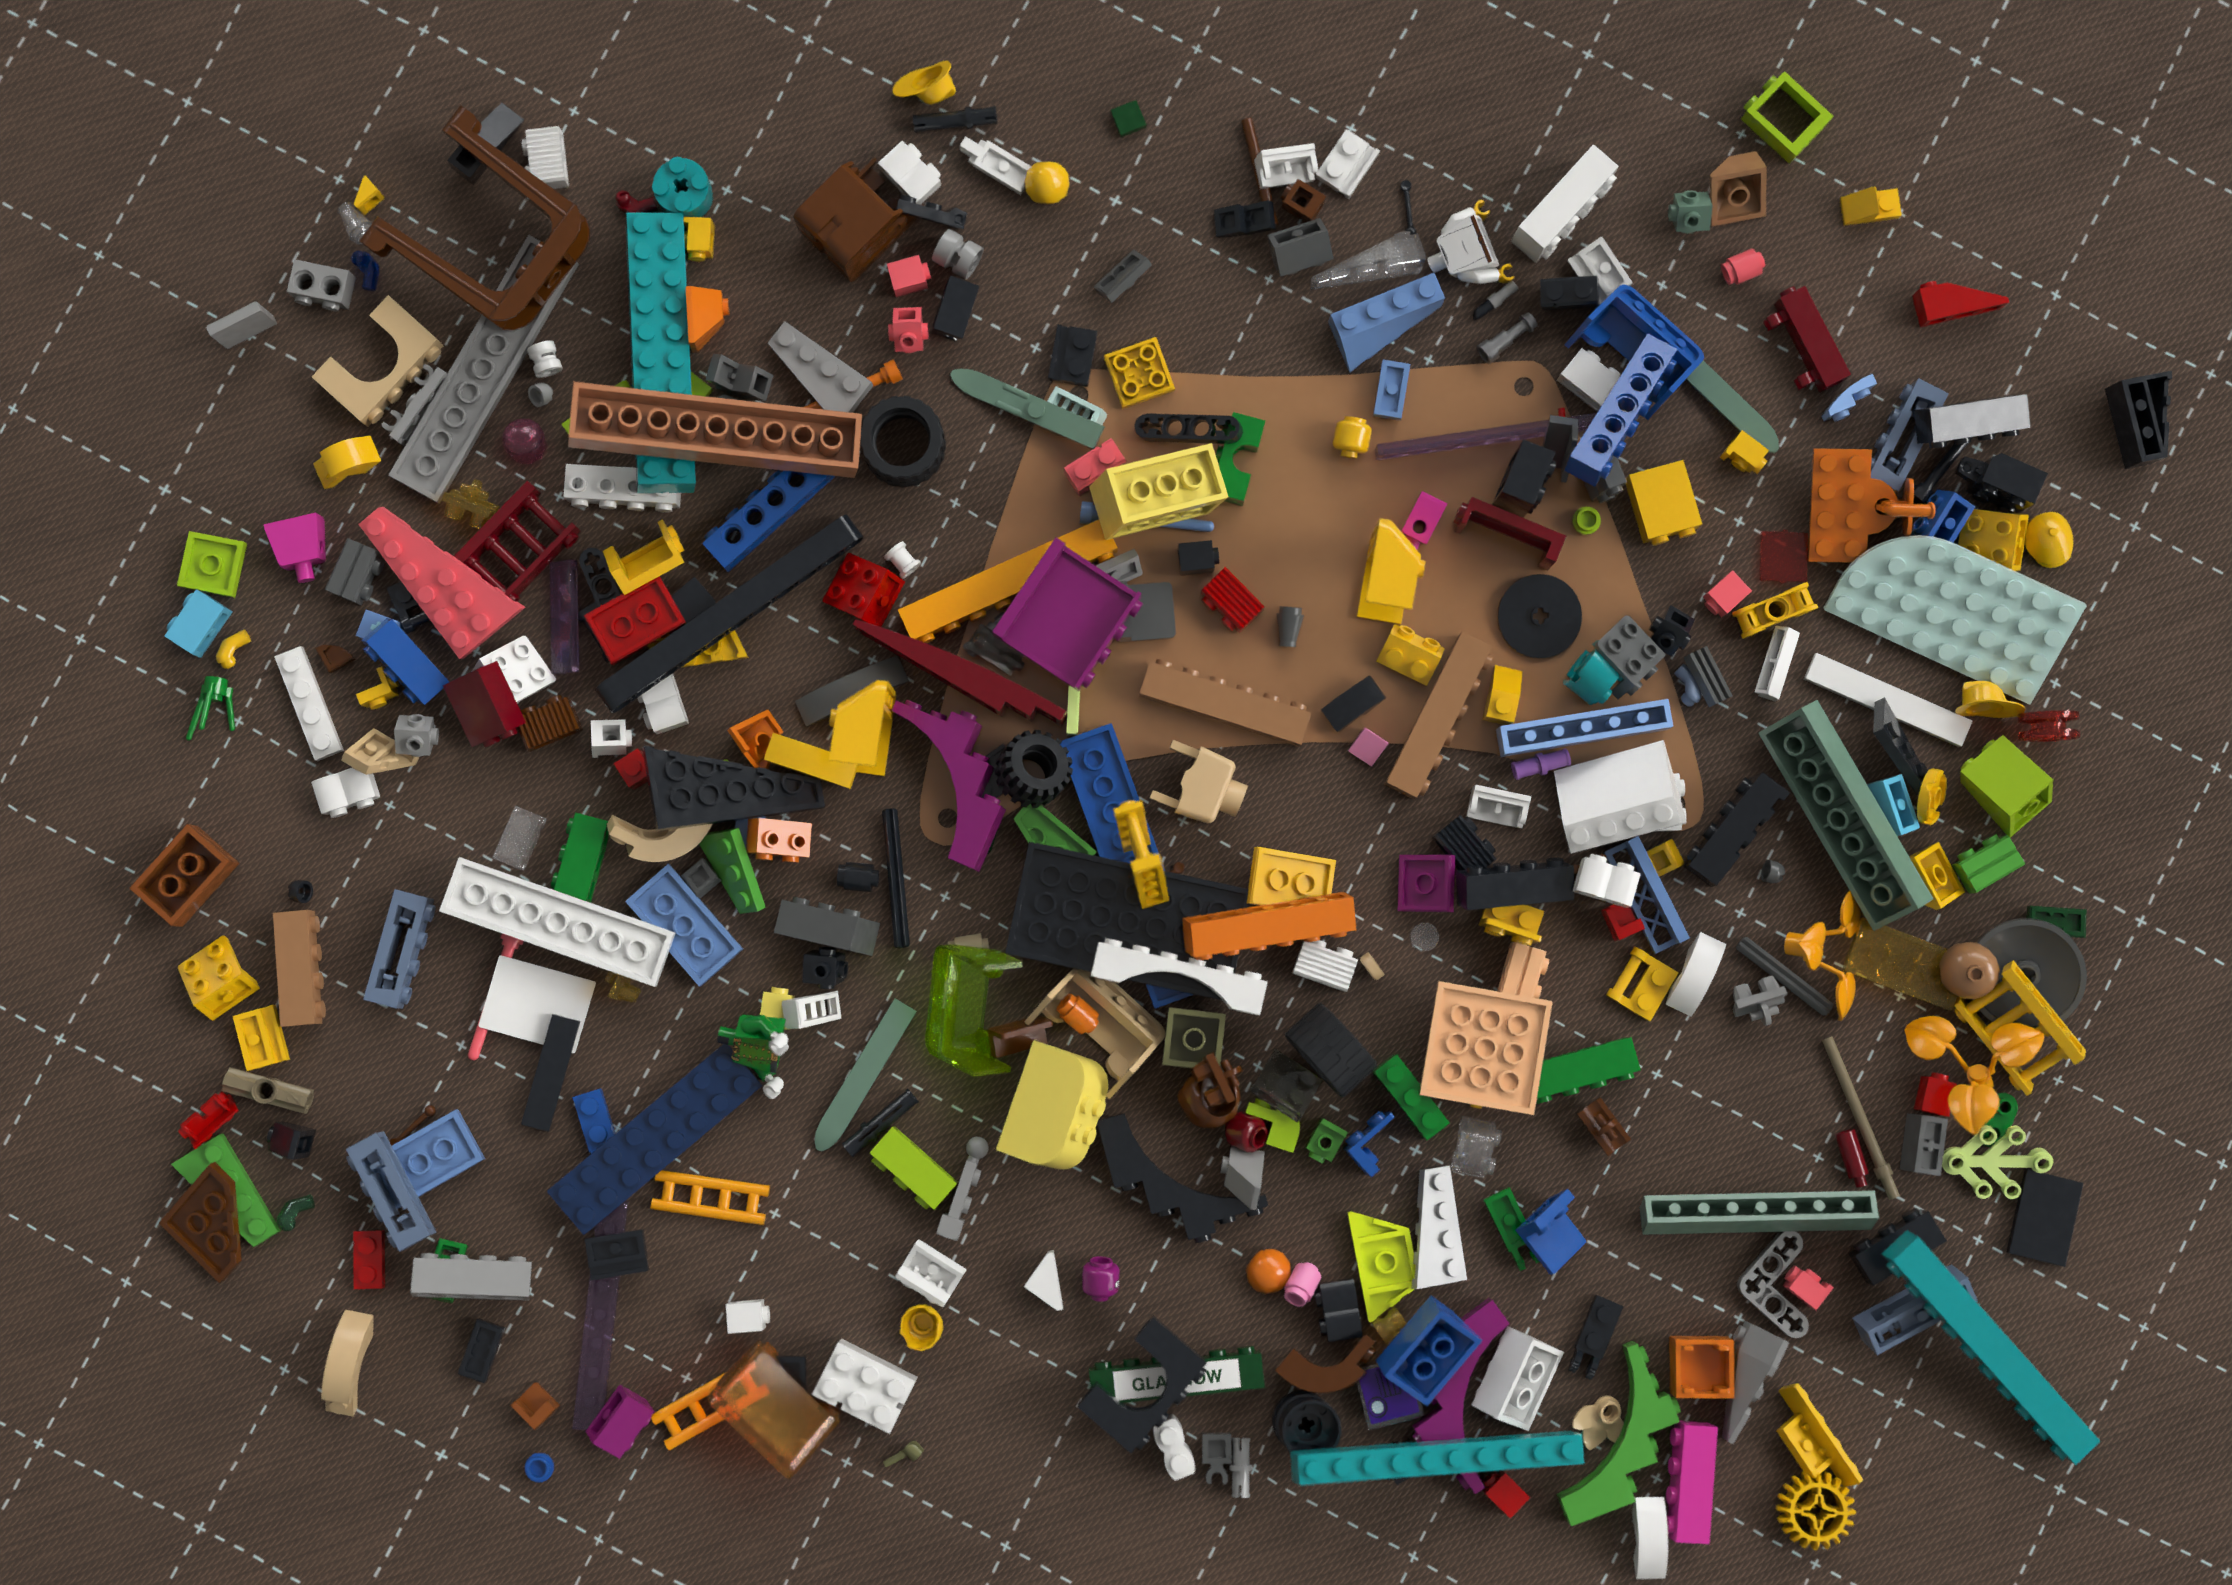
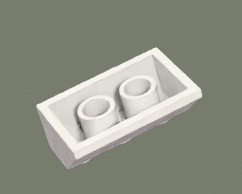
M1508 1326L1500 1338L1499 1346L1493 1359L1488 1364L1487 1372L1476 1391L1472 1406L1498 1420L1529 1431L1564 1352Z

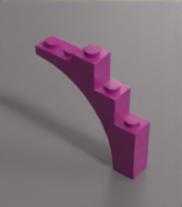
M906 700L905 704L896 701L892 712L915 724L931 739L941 752L952 776L956 791L957 822L955 837L948 858L979 872L1006 811L1005 808L999 805L1001 800L988 794L981 798L994 770V767L987 763L989 758L973 752L972 756H970L982 725L975 721L977 716L961 710L960 714L951 711L946 721L947 716L931 710L930 714L920 711L922 706L915 702Z
M1487 1299L1461 1318L1482 1339V1342L1431 1401L1433 1406L1437 1403L1440 1406L1412 1425L1416 1431L1412 1435L1416 1442L1464 1438L1463 1406L1470 1376L1480 1356L1492 1340L1510 1325L1492 1299ZM1476 1472L1459 1473L1455 1476L1465 1491L1470 1488L1474 1494H1477L1484 1489Z

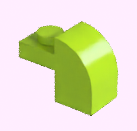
M1257 1098L1254 1103L1248 1102L1245 1113L1271 1121L1265 1144L1293 1153L1300 1132L1299 1119L1293 1108L1279 1099L1275 1110L1270 1109L1272 1103Z

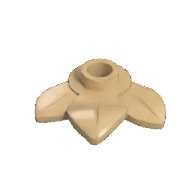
M1602 1396L1594 1405L1582 1407L1574 1416L1572 1427L1582 1430V1440L1588 1450L1597 1447L1606 1438L1614 1443L1617 1441L1624 1425L1623 1420L1620 1418L1621 1408L1619 1402L1612 1396ZM1608 1406V1410L1603 1413L1605 1407Z

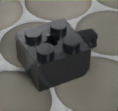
M2003 453L1995 455L1985 462L1963 457L1955 474L1969 482L1966 492L1973 494L1972 497L1975 500L1998 505V509L2004 513H2020L2034 505L2048 474Z

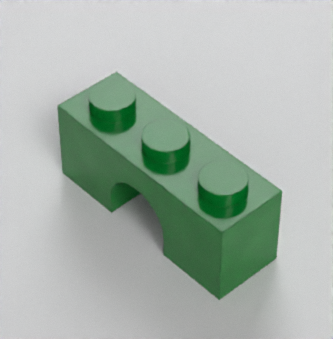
M1233 412L1232 416L1243 427L1242 437L1236 443L1224 444V447L1218 445L1216 459L1219 463L1228 494L1225 502L1243 506L1251 474L1238 470L1234 466L1233 457L1236 453L1243 450L1257 453L1266 420ZM1229 424V427L1222 431L1229 436L1230 431H1235V428Z
M1397 1054L1390 1056L1372 1071L1388 1094L1399 1104L1407 1115L1406 1117L1424 1140L1428 1141L1450 1123L1429 1096L1420 1095V1083Z

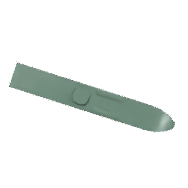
M1702 361L1686 380L1740 432L1742 430L1767 448L1769 450L1768 453H1776L1779 449V439L1771 425L1708 364Z
M955 369L951 372L950 376L954 383L968 395L1091 449L1096 447L1105 428L1103 425L981 372L971 369Z
M896 998L821 1119L814 1140L818 1151L829 1149L842 1136L916 1014V1010Z

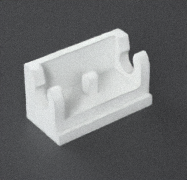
M1314 143L1261 150L1254 159L1260 189L1286 186L1288 184L1294 185L1297 179L1304 183L1313 182L1315 180L1314 173L1318 172Z
M1474 785L1471 790L1466 817L1522 829L1527 819L1531 796Z

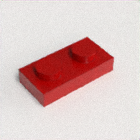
M385 1230L353 1231L354 1289L385 1288Z

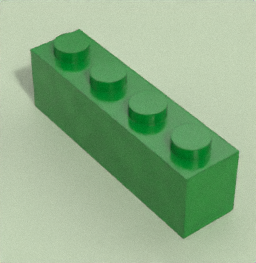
M576 812L574 818L569 819L566 828V834H569L568 841L560 849L558 861L561 862L559 873L555 872L553 875L551 889L591 903L610 836L607 828L608 821Z
M1624 1037L1543 1059L1536 1104L1552 1100V1094L1562 1092L1564 1097L1579 1093L1578 1087L1590 1085V1089L1607 1085V1079L1617 1077L1619 1082L1634 1078L1633 1072L1640 1071L1641 1069L1632 1037Z

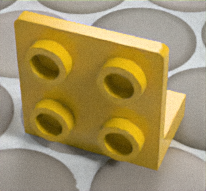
M1974 509L1960 531L1958 545L2014 571H2020L2029 515Z
M1528 905L1485 908L1479 925L1485 927L1484 932L1496 937L1506 934L1512 936L1511 942L1531 946L1533 943L1541 941L1542 936L1537 935L1545 911Z
M222 935L178 965L179 973L193 1006L212 1021L260 989L257 981L240 967L229 939L225 935Z

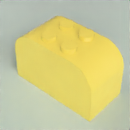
M1033 1040L996 1150L1029 1163L1065 1170L1078 1165L1087 1154L1090 1144L1093 1143L1096 1137L1095 1128L1099 1117L1102 1116L1105 1110L1108 1078L1103 1067L1092 1059Z

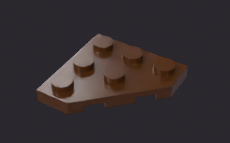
M213 1162L207 1166L159 1224L220 1283L229 1276L242 1261L235 1181L216 1162Z

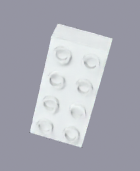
M1593 144L1519 225L1511 242L1535 263L1541 257L1547 259L1557 248V244L1561 241L1560 237L1563 239L1567 238L1576 227L1575 225L1580 220L1579 217L1584 219L1593 209L1596 201L1599 198L1602 199L1611 189L1612 184L1617 179L1614 174L1619 166Z

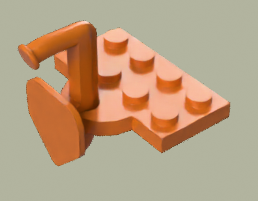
M1813 448L1808 561L1853 562L1858 556L1867 551L1868 534L1879 533L1889 527L1896 517H1902L1903 534L1910 536L1913 517L1933 519L1936 512L1933 502L1913 504L1914 480L1912 478H1906L1902 499H1897L1891 486L1882 480L1871 478L1872 449ZM1876 509L1879 510L1880 512L1885 513V514H1879V513H1877Z

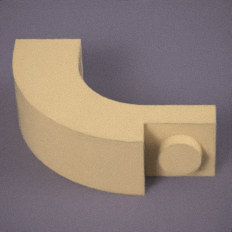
M614 815L611 816L607 823L611 839L621 845L627 843L626 848L629 857L647 862L668 861L688 853L703 840L712 824L663 831H656V829L647 830L632 825Z
M345 1310L330 1346L322 1383L321 1399L325 1400L326 1411L353 1417L355 1415L360 1368L365 1352L373 1337V1315Z

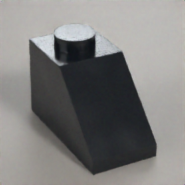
M284 1121L275 1122V1125L270 1128L267 1135V1143H270L268 1151L291 1160L308 1158L316 1129Z

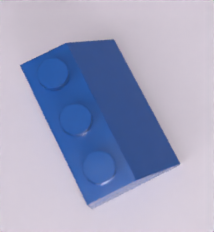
M1430 1296L1376 1359V1362L1384 1377L1428 1406L1480 1345L1482 1339L1451 1309L1433 1296Z

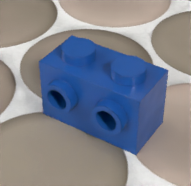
M1937 490L1927 501V504L1933 502L1936 512L1934 518L1919 517L1912 526L1910 536H1931L1954 543L1975 506L1956 492Z

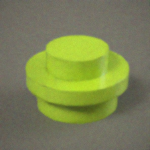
M1588 506L1579 508L1572 518L1574 529L1583 535L1594 533L1601 523L1598 511Z

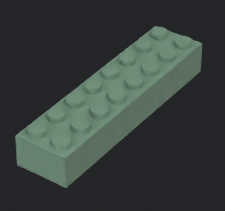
M1818 700L1800 708L1759 732L1761 739L1873 931L1921 908L1934 899Z

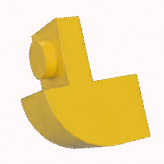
M371 436L347 439L327 447L320 452L321 458L313 464L324 489L333 488L348 475L367 473L381 462V459Z

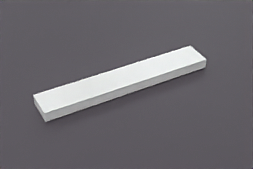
M1818 653L1814 654L1803 679L1874 710L1875 702L1885 697L1897 721L1957 747H1962L1972 724V720Z

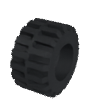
M1029 730L1024 731L1021 735H1016L997 758L996 764L998 766L995 768V775L999 776L996 782L998 786H1003L1004 789L1001 792L1005 796L1009 794L1012 797L1010 801L1013 803L1019 801L1021 806L1025 808L1029 804H1031L1032 808H1039L1041 804L1046 806L1058 796L1070 781L1069 777L1073 771L1070 768L1072 758L1066 756L1069 752L1067 747L1062 748L1060 745L1062 741L1058 738L1056 740L1052 739V734L1046 732L1042 735L1041 730H1034L1032 734ZM1028 759L1036 762L1042 768L1045 779L1031 776L1025 770L1022 760Z

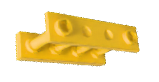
M1142 800L1138 802L1126 801L1120 804L1119 808L1114 809L1123 852L1133 850L1136 859L1131 862L1138 898L1142 909L1169 901L1160 855L1159 853L1152 855L1147 849V845H1151Z
M2012 960L2003 967L2001 973L2003 976L2001 978L2002 981L1996 984L1991 992L1986 996L1974 999L1970 1003L1965 998L1957 997L1954 1005L1956 1009L1954 1010L1963 1023L1968 1022L1993 1054L1997 1051L1991 1045V1038L1999 1027L2013 1023L2026 1013H2033L2040 1021L2036 1029L2041 1030L2044 1036H2052L2058 1044L2056 1045L2057 1049L2025 1070H2022L2020 1067H2006L2002 1063L2001 1058H1998V1061L2009 1073V1080L2018 1091L2022 1089L2026 1096L2032 1093L2034 1086L2031 1079L2063 1058L2066 1060L2070 1059L2076 1065L2085 1059L2086 1049L2015 961ZM2010 990L2012 992L2015 990L2021 998L2020 1004L1986 1026L1976 1012Z

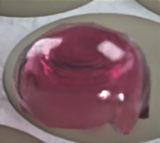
M519 418L510 422L505 427L502 437L503 446L511 459L520 464H531L541 459L547 449L544 431L538 423L531 419Z

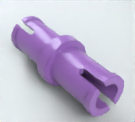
M1564 748L1544 755L1537 753L1533 758L1512 762L1511 768L1514 778L1519 780L1520 778L1538 773L1541 776L1546 775L1550 770L1571 766V758L1568 750Z

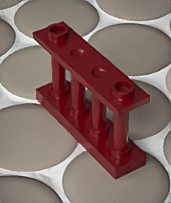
M528 480L454 555L459 561L481 575L482 579L492 586L505 592L506 596L515 602L520 600L519 595L565 547L568 549L576 543L579 538L578 534L581 532L573 523L565 528L538 502V496L541 493ZM525 509L527 511L531 510L558 536L547 548L518 522V516ZM505 530H511L538 556L528 568L524 567L499 543L500 539L498 537ZM485 550H491L519 576L508 589L479 563V557Z

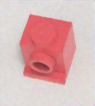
M1794 1265L1784 1277L1786 1282L1783 1284V1287L1808 1307L1815 1310L1819 1308L1834 1288L1829 1283L1823 1281L1820 1284L1821 1278L1809 1268L1803 1271Z

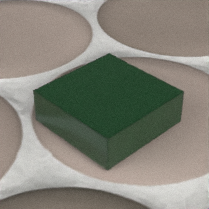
M1137 100L1111 109V115L1121 138L1147 128Z

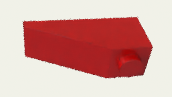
M1936 281L1920 285V289L1912 295L1920 328L2000 310L2009 303V299L2006 296L1951 283L1937 285Z

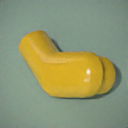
M242 630L222 641L216 654L217 663H221L222 668L229 669L233 667L236 663V659L233 657L235 650L251 642L246 630Z

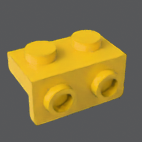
M1394 624L1376 662L1427 686L1442 658L1444 648L1432 638H1423L1416 635L1414 630L1407 626Z

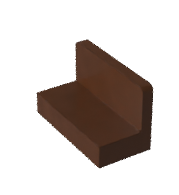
M1038 1015L1029 1026L1025 1023L1027 1019L1025 1018L988 1028L992 1057L999 1058L1031 1049L1033 1040L1047 1044L1045 1028L1053 1026L1052 1020Z

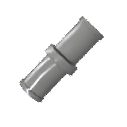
M1232 1438V1464H1229V1470L1232 1471L1231 1497L1233 1498L1240 1497V1485L1241 1498L1250 1497L1249 1471H1252V1464H1249L1250 1438L1241 1439V1449L1240 1438Z

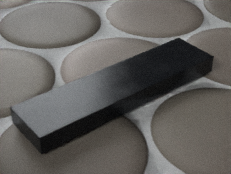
M552 1014L521 1125L550 1131L581 1021Z

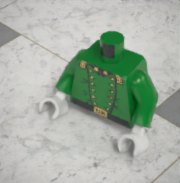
M742 1015L739 1017L736 1029L720 1026L717 1043L733 1046L732 1060L735 1063L752 1068L762 1082H767L763 1086L765 1095L769 1099H774L780 1094V1090L784 1085L781 1078L773 1077V1075L777 1072L780 1056L789 1049L787 1044L788 1038L784 1034L786 1019L766 1017L765 1015Z

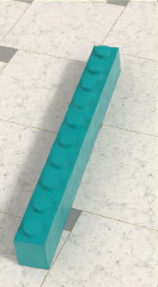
M1906 1230L1882 1253L1889 1262L1886 1267L1897 1278L1902 1276L1907 1284L1904 1287L1916 1299L1918 1297L1922 1298L1925 1302L1923 1305L1925 1311L1934 1319L1939 1317L1944 1323L1941 1326L1943 1331L1953 1340L1957 1338L1962 1343L1959 1347L1969 1359L1973 1360L1975 1358L1980 1363L1977 1367L1978 1370L1987 1379L1991 1380L1993 1378L1999 1384L1996 1390L2006 1400L2012 1399L2016 1403L2014 1410L2024 1420L2030 1419L2033 1422L2032 1430L2043 1441L2046 1439L2052 1444L2050 1450L2061 1461L2067 1459L2077 1465L2101 1442L1918 1236Z
M1574 1431L1290 1451L1292 1481L1298 1485L1584 1464L1582 1434Z

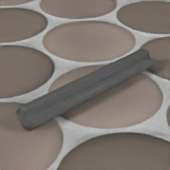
M1743 937L1736 946L1738 951L1769 975L1773 976L1818 1013L1827 1015L1832 1010L1834 1005L1830 1000L1751 939Z

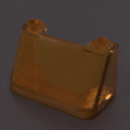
M758 1340L710 1388L707 1399L711 1406L783 1476L791 1479L840 1423V1418L838 1417L840 1412L829 1403H818L779 1365V1361L776 1358L779 1354L770 1343L766 1342L763 1344Z

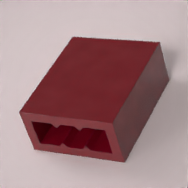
M498 661L478 668L443 685L471 747L483 743L485 748L501 741L499 735L502 740L518 733L516 727L526 723Z

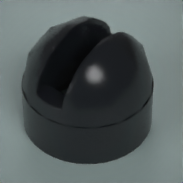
M295 880L288 886V896L292 901L307 903L312 898L313 886L309 881Z

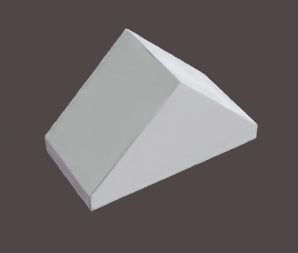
M1054 1250L1046 1253L1024 1287L1058 1311L1063 1310V1301Z

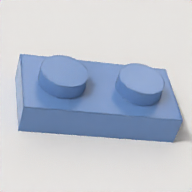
M1382 360L1373 416L1401 421L1410 364Z

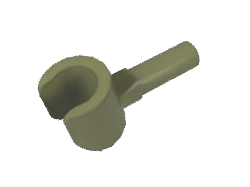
M911 1441L899 1453L884 1460V1466L888 1467L903 1459L906 1455L914 1462L924 1449L917 1441Z

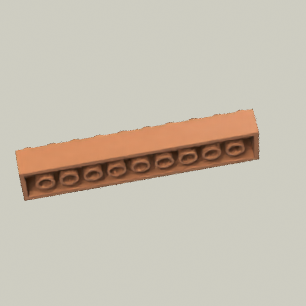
M574 382L568 447L855 478L859 464L862 414Z

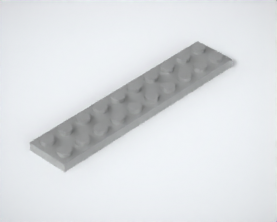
M528 235L496 291L509 289L517 281V278H515L517 271L523 264L528 265L534 258L532 252L541 241ZM578 262L574 264L537 316L526 327L515 331L502 330L485 316L481 315L449 370L448 376L443 380L390 471V477L440 504L528 353L527 349L532 346L578 267Z

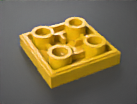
M1156 337L1104 355V360L1122 409L1175 391Z

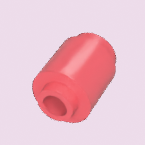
M1751 248L1726 259V262L1721 264V271L1728 285L1733 283L1738 285L1763 273L1762 268L1765 267V261L1759 251L1756 252Z

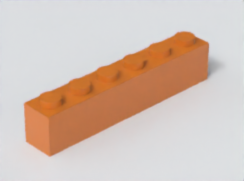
M1345 892L1182 918L1185 952L1195 957L1196 960L1211 959L1212 954L1218 953L1236 955L1240 953L1239 950L1248 948L1251 951H1261L1267 948L1266 945L1272 944L1290 946L1294 944L1293 941L1302 939L1305 942H1314L1320 940V936L1325 935L1343 937L1347 935V932L1356 930L1354 897Z

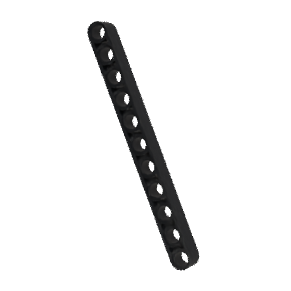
M847 514L841 516L596 687V693L611 713L621 710L855 547L863 540L864 536Z

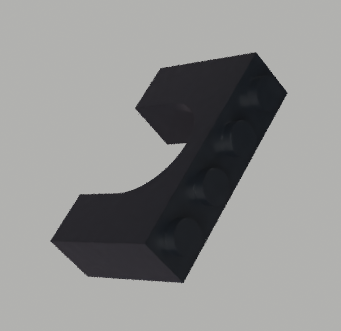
M1154 1315L1134 1336V1340L1153 1355L1165 1370L1166 1385L1161 1396L1150 1405L1131 1407L1119 1401L1096 1381L1078 1403V1408L1130 1453L1135 1448L1140 1451L1150 1439V1436L1147 1435L1154 1425L1159 1428L1169 1416L1166 1411L1173 1403L1178 1406L1188 1394L1185 1390L1191 1381L1197 1383L1207 1371L1204 1368L1207 1364L1206 1360Z

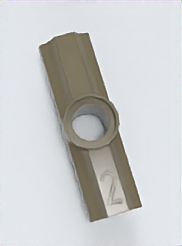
M229 1067L222 1083V1091L304 1114H307L314 1098L313 1089ZM267 1083L273 1087V1094L270 1098H267L263 1093V1088Z

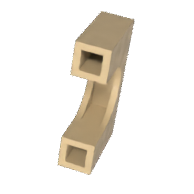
M389 295L369 316L387 331L397 344L398 360L393 371L379 381L365 382L353 377L336 360L330 357L312 376L315 381L367 427L371 423H377L382 418L383 410L390 403L393 404L400 399L403 394L402 390L409 383L415 382V376H421L423 365L435 361L441 354L440 349L444 346Z

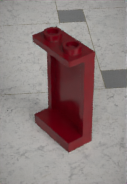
M1471 497L1467 504L1462 502L1453 523L1457 524L1455 532L1459 534L1469 520L1542 550L1543 554L1537 567L1547 571L1556 563L1567 537L1564 534L1474 497Z

